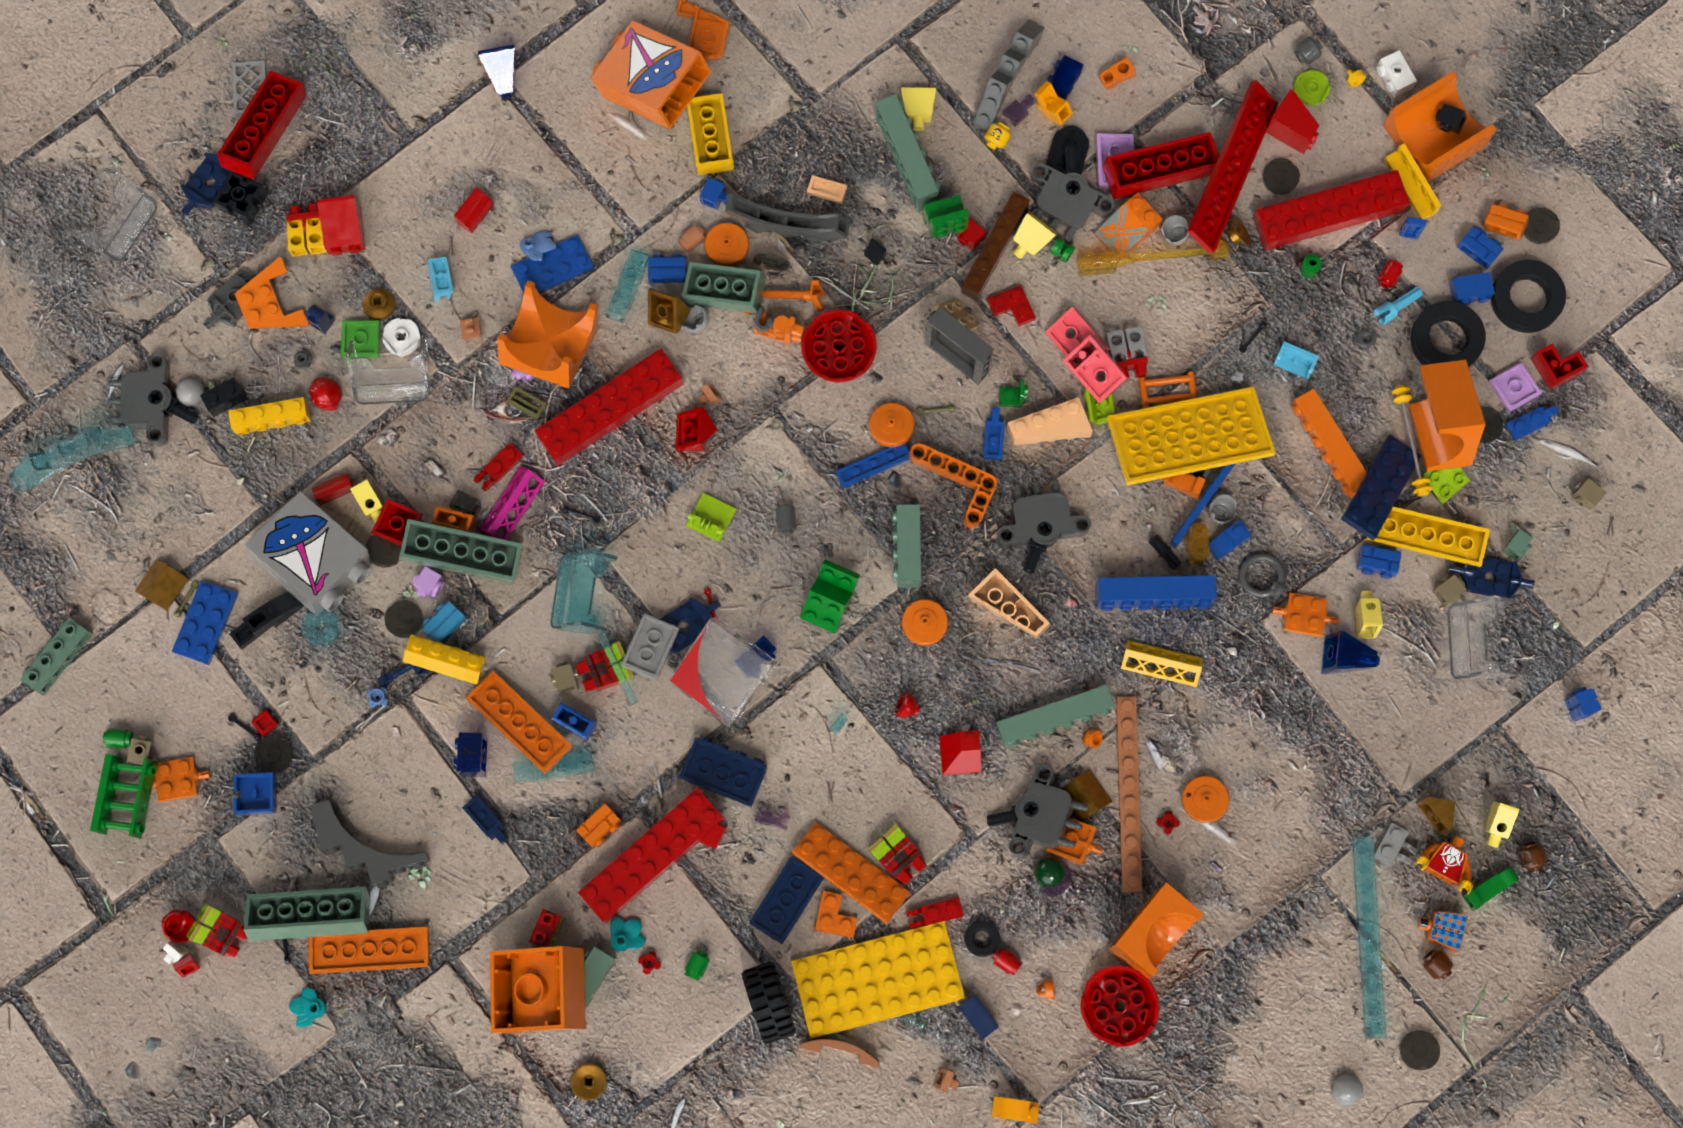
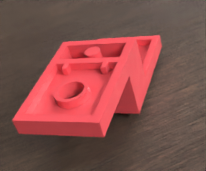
M1071 307L1045 332L1066 356L1062 361L1098 403H1102L1129 378L1107 353L1110 350L1108 345L1075 307ZM1070 328L1076 331L1073 339H1070L1067 335ZM1099 371H1104L1106 374V379L1103 382L1097 378Z

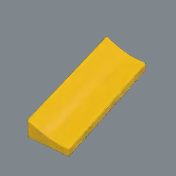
M1393 507L1378 536L1373 541L1366 537V541L1482 567L1490 529Z

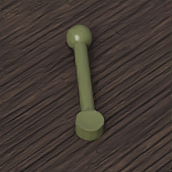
M950 405L945 408H918L916 413L922 416L924 413L954 412L956 407Z
M197 582L191 583V589L179 609L174 612L175 617L181 616V611L193 591L198 589L199 584Z

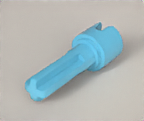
M1415 287L1393 302L1386 301L1374 310V316L1382 314L1383 317L1378 322L1386 325L1398 316L1400 310L1422 297V290L1419 287Z

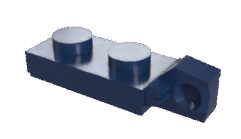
M478 795L462 807L491 840L496 837L502 845L509 840L502 832L505 829L502 822Z

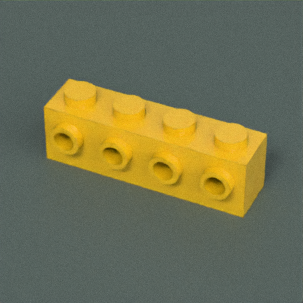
M304 397L228 410L231 429L236 435H244L254 431H266L271 428H283L293 424L300 425L311 421L309 403Z
M411 634L405 648L403 662L478 685L486 657L478 653L464 651L458 647L444 645L439 641H431L422 636Z

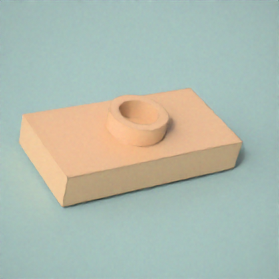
M812 175L807 194L842 204L847 185Z

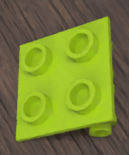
M1461 467L1426 471L1422 475V477L1431 480L1428 486L1432 487L1433 493L1442 505L1470 481Z
M702 493L695 509L688 516L689 520L686 526L720 543L737 509Z

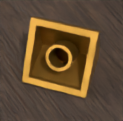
M652 288L648 289V324L677 334L691 310L679 297Z
M156 559L135 592L168 611L189 579Z
M1090 769L1074 778L1062 788V790L1069 793L1072 800L1089 806L1088 811L1073 810L1074 816L1080 822H1084L1112 802Z
M1428 796L1416 803L1440 836L1452 830L1456 801Z

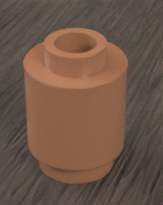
M692 225L680 236L681 239L678 243L687 252L693 251L705 240V231L699 225Z

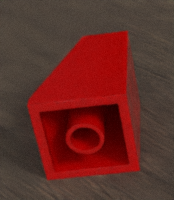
M1290 89L1271 118L1266 133L1298 152L1305 154L1307 149L1311 150L1320 134L1317 132L1320 125L1294 90Z
M349 195L317 200L324 247L327 253L332 256H339L346 252L359 253L361 250H366L362 210L355 196Z

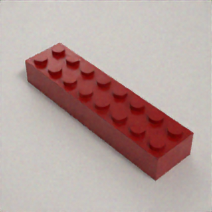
M1394 170L1256 209L1253 219L1264 251L1405 212L1410 202L1399 171Z
M660 348L534 431L558 467L684 385L682 377L662 348Z
M700 788L695 789L578 892L579 895L603 923H608L726 818Z

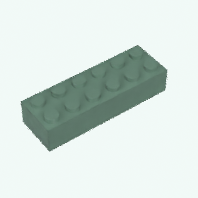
M894 94L875 102V118L916 211L919 212L923 210L924 204L938 201L940 186L938 181L932 177L933 170L931 165L927 164L924 159L926 158L924 149L922 147L919 148L917 133L915 131L912 132L910 117L904 114V104Z
M407 519L399 560L513 584L522 543Z
M366 887L249 894L246 899L244 932L249 941L368 933L370 896Z

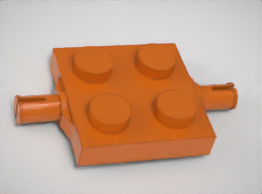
M1289 592L1285 608L1273 606L1272 614L1283 615V631L1322 638L1325 624L1338 625L1339 617L1327 615L1328 599Z
M194 757L160 762L156 764L157 772L152 788L157 790V798L160 803L199 796V780L211 778L210 770L198 772Z
M1077 821L1082 824V829L1067 827L1064 838L1076 843L1075 848L1059 845L1053 849L1047 848L1046 852L1084 866L1087 855L1091 851L1102 855L1104 847L1094 844V837L1097 832L1096 827Z

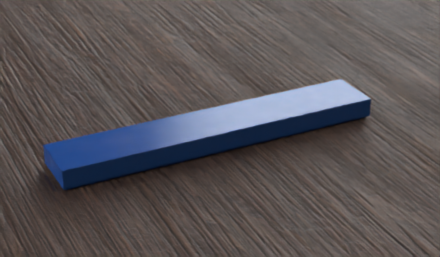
M1235 464L1223 467L1174 536L1170 546L1175 549Z

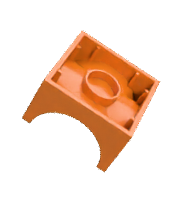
M527 280L522 305L512 330L508 335L500 333L497 339L499 364L569 389L598 331V305L590 303L588 309L583 312H570L560 309L545 300L537 291L535 283Z

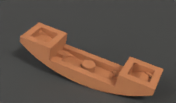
M830 1039L812 1040L802 1043L800 1047L801 1049L820 1053L821 1047L826 1046L860 1055L859 1063L879 1067L878 1061L869 1053L843 1041Z

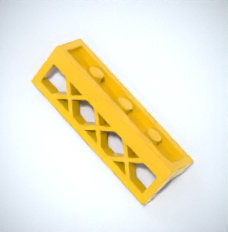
M1404 143L1399 146L1396 152L1386 156L1384 161L1390 171H1399L1409 202L1418 218L1427 219L1437 214L1442 205Z
M1127 640L1121 669L1197 687L1203 658ZM1128 657L1135 658L1139 662L1136 665L1126 664ZM1152 662L1158 668L1150 670L1146 667V664ZM1173 667L1177 672L1171 675L1167 674L1164 669ZM1188 671L1196 673L1194 680L1185 678L1183 674Z

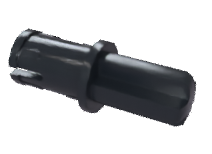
M1159 535L1154 536L1148 542L1158 552L1159 558L1162 557L1173 570L1181 565V561L1170 550L1171 547H1168Z

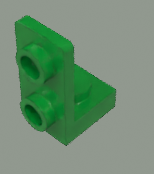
M1020 379L1019 387H1000L999 407L1022 408L1023 401L1026 402L1028 396V385H1024L1025 379Z

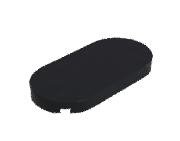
M1067 126L1054 135L1046 165L1063 173L1066 170L1064 148L1066 146H1075L1076 166L1081 174L1089 149V140L1082 129Z

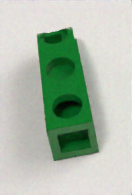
M1510 866L1473 888L1469 895L1465 893L1462 896L1471 910L1474 911L1518 881L1519 877Z

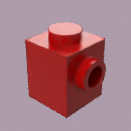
M970 217L967 229L957 233V240L963 246L967 245L973 251L986 238V231Z

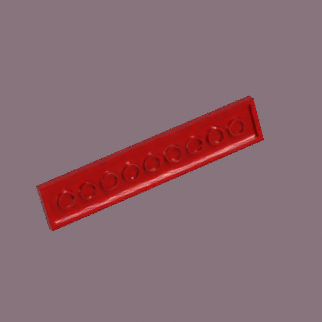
M1257 80L1251 81L1187 229V232L1208 253H1215L1278 104Z

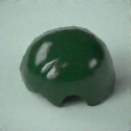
M1054 857L1041 859L1035 867V879L1042 887H1055L1063 880L1065 874L1062 862Z

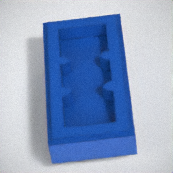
M1408 216L1400 229L1399 236L1418 239L1426 226L1427 220Z

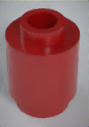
M1389 260L1377 278L1379 284L1387 289L1393 288L1403 272V265L1396 260Z
M998 948L992 957L995 960L993 962L995 966L1008 975L1010 973L1013 976L1023 963L1019 960V957L1006 948L1002 950Z

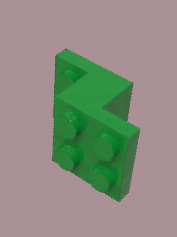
M960 195L927 203L923 206L924 224L928 225L931 238H943L952 232L956 234L961 233L968 227L969 214L967 209L963 207Z
M825 559L818 578L809 591L800 618L835 634L842 616L851 602L860 574Z

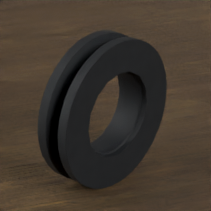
M1521 260L1514 262L1500 273L1493 284L1495 294L1491 298V305L1495 315L1504 325L1518 332L1533 333L1549 327L1561 314L1566 303V289L1562 278L1552 267L1540 261ZM1520 280L1536 282L1543 288L1546 294L1545 307L1536 313L1521 311L1511 300L1510 290L1512 285Z
M1441 301L1427 307L1415 321L1410 335L1413 353L1422 365L1466 360L1469 368L1482 353L1486 341L1485 327L1478 314L1470 307L1455 301ZM1439 321L1456 323L1466 335V345L1463 351L1448 355L1437 350L1430 341L1429 333L1431 327Z

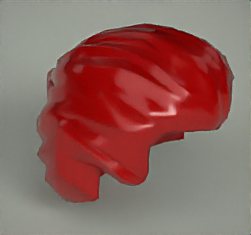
M315 378L311 382L308 391L314 406L322 410H337L342 397L341 388L333 378Z
M186 910L170 911L161 920L164 936L176 943L190 941L186 935L196 921L195 917Z

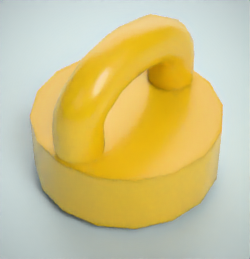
M1347 70V74L1350 76L1347 82L1352 88L1359 86L1366 79V75L1362 70Z

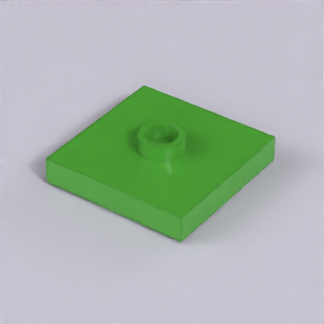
M342 320L341 358H380V320Z

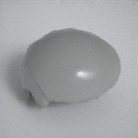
M1172 215L1163 221L1161 232L1169 244L1181 245L1190 237V234L1187 232L1189 223L1183 216Z
M696 304L695 307H688L691 312L682 327L690 333L704 330L709 321L707 310Z
M187 378L177 385L175 392L177 400L181 404L191 407L197 406L202 402L200 395L205 393L202 383L198 380Z
M1228 494L1217 495L1208 506L1209 517L1216 524L1225 525L1232 522L1237 515V501Z
M1341 1074L1334 1080L1331 1095L1337 1104L1350 1107L1361 1099L1363 1086L1356 1076Z

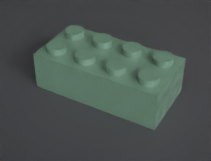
M689 262L682 298L688 305L696 304L703 307L758 313L766 277L760 270Z
M920 504L896 505V511H893L892 527H896V529H893V545L897 546V548H893V564H897L893 571V583H897V588H920Z

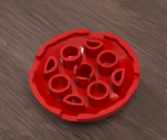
M830 310L814 318L805 329L801 348L806 365L815 375L829 382L843 383L857 379L870 368L876 356L877 341L870 324L858 316V314L848 310ZM842 345L844 349L839 352L834 347Z
M1115 965L1101 969L1088 980L1081 997V1012L1086 1026L1096 1038L1112 1046L1125 1047L1141 1042L1153 1031L1159 1017V998L1155 987L1143 974L1129 966ZM1119 1000L1126 1003L1124 1010L1118 1007Z

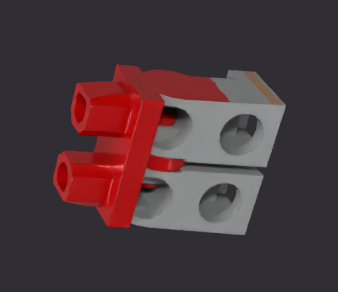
M1142 326L1125 329L1124 332L1123 330L1106 332L1104 338L1105 343L1110 348L1109 355L1123 372L1129 377L1128 370L1134 369L1136 378L1145 377L1147 374L1148 358Z

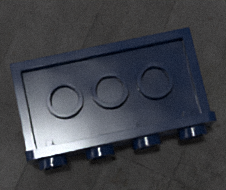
M705 736L695 737L679 779L752 808L768 769L765 761L756 757L754 760L747 758V754L736 750V753L728 750L729 746L718 743V745L710 743L711 739Z

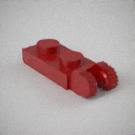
M509 443L483 468L484 470L476 475L473 481L479 483L489 475L491 478L482 486L484 491L489 490L524 455L512 443Z
M959 897L925 905L919 909L906 912L907 917L922 913L924 919L923 921H915L909 924L910 929L964 917Z

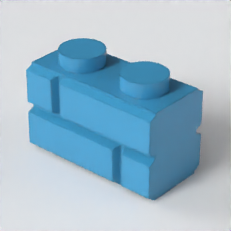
M449 601L446 604L444 602L441 603L436 609L437 613L433 617L429 616L423 622V627L421 628L433 641H439L443 644L467 620Z

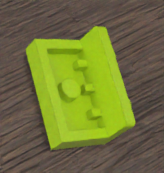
M1085 387L1084 399L1088 405V410L1086 411L1088 420L1095 425L1107 423V416L1117 414L1114 392L1102 403H1098Z

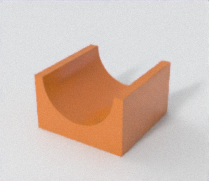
M1454 71L1392 108L1383 125L1398 147L1405 143L1428 183L1485 148L1497 130L1493 124L1490 126L1479 124L1467 112L1457 92V75ZM1444 104L1465 111L1467 119L1459 134L1451 131L1447 133L1439 129L1435 116Z
M1459 360L1420 365L1419 371L1427 399L1409 404L1408 409L1426 471L1472 466L1486 423L1467 361Z
M554 946L490 951L491 1033L521 1034V1032L586 1029L584 948Z

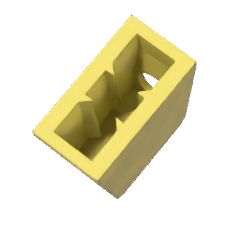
M901 87V100L905 107L903 111L905 116L908 115L911 122H913L914 131H923L924 123L931 122L936 88Z
M1029 211L1013 238L1019 244L1013 253L1020 259L1024 257L1027 251L1035 255L1057 232Z
M365 480L350 490L367 518L372 517L376 523L384 506L372 484ZM371 502L375 504L373 508H369Z
M1366 590L1361 592V599L1355 608L1356 638L1376 639L1383 627L1380 599L1373 598L1372 591Z
M1493 801L1484 829L1485 832L1490 833L1487 845L1498 848L1501 838H1509L1519 809ZM1500 823L1501 828L1497 830V825Z

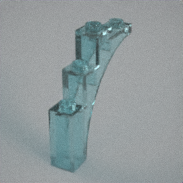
M98 426L82 428L73 439L55 441L46 452L27 454L8 476L15 492L33 490L50 475L75 462L100 453L132 447L135 441L129 427L100 429Z

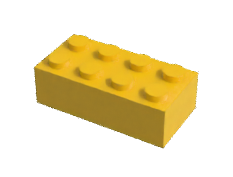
M723 93L693 97L687 108L697 174L705 175L734 170Z

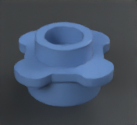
M384 687L368 690L370 707L387 705L388 700L385 695L387 690Z

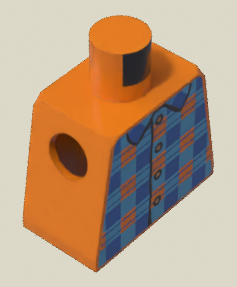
M1435 911L1432 912L1430 919L1420 917L1417 928L1427 931V941L1453 953H1458L1461 950L1468 915Z

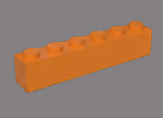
M1312 389L1294 399L1291 404L1292 411L1295 416H1299L1303 429L1311 435L1313 445L1321 451L1323 461L1330 465L1333 477L1340 481L1343 493L1352 500L1367 472L1315 389Z

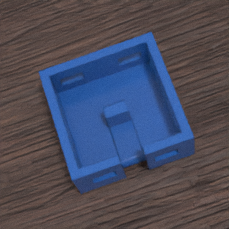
M275 773L234 774V790L241 792V799L233 798L234 814L276 813Z

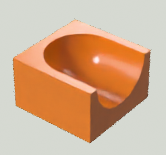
M1166 882L1155 891L1107 951L1125 966L1136 969L1147 979H1150L1158 972L1156 968L1183 934L1203 917L1204 913Z

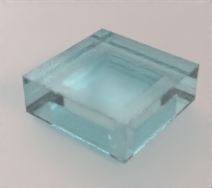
M841 713L830 727V732L837 735L846 724L847 717Z

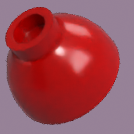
M904 692L896 704L895 714L900 718L916 716L920 710V705L917 704L915 697L911 693Z

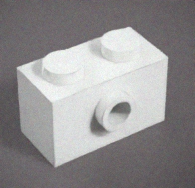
M1400 50L1379 60L1377 73L1384 79L1386 89L1393 97L1414 88L1417 80Z

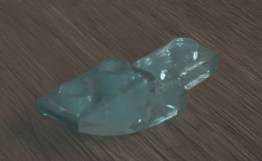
M631 250L619 277L618 286L605 313L606 318L624 322L628 311L632 308L648 263V254Z
M591 752L564 755L546 774L531 761L512 763L515 783L545 781L594 771Z

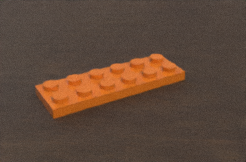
M494 671L466 697L487 720L544 774L573 747Z
M817 822L814 823L792 852V854L886 924L911 893Z
M429 927L368 930V933L309 937V974L430 967Z

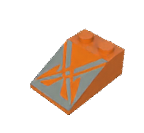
M1138 192L1097 229L1094 235L1119 261L1160 228L1163 219Z

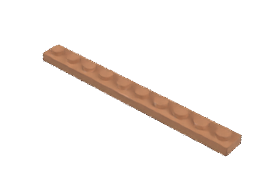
M1116 697L1122 893L1142 892L1136 697Z

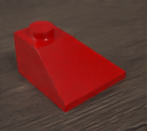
M979 730L939 736L942 775L982 772Z

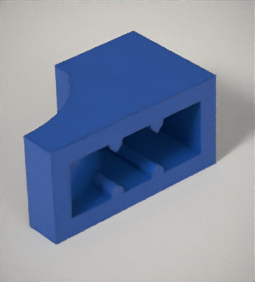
M1239 520L1206 546L1218 561L1248 541L1252 534L1243 522Z

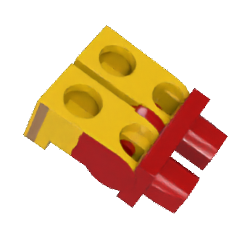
M309 204L308 212L302 213L300 206H291L289 215H286L288 251L291 256L309 255V252L311 255L327 253L324 247L317 204Z

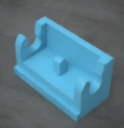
M447 257L428 259L427 269L434 301H439L442 296H446L449 299L454 291Z
M1284 341L1273 365L1308 380L1319 356Z

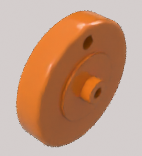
M720 223L712 227L707 233L704 241L705 252L714 264L733 267L740 264L746 258L749 252V239L744 229L737 224Z
M894 402L882 404L870 416V433L873 439L882 446H901L909 441L914 433V417L911 411L902 404Z
M920 599L914 601L903 613V632L911 642L917 645H933L940 641L947 631L948 617L946 611L939 603L933 600Z
M1203 775L1195 777L1185 786L1181 801L1184 811L1191 819L1200 823H1211L1220 819L1226 813L1230 798L1226 786L1219 779Z

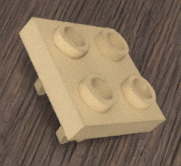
M955 299L938 304L934 308V311H937L941 307L971 331H975L980 326L976 322V318L963 308L961 302Z

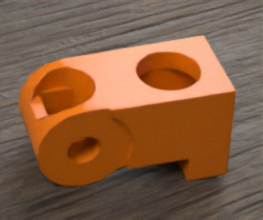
M1125 57L1099 75V79L1106 90H1110L1119 83L1135 77L1136 69L1128 57Z

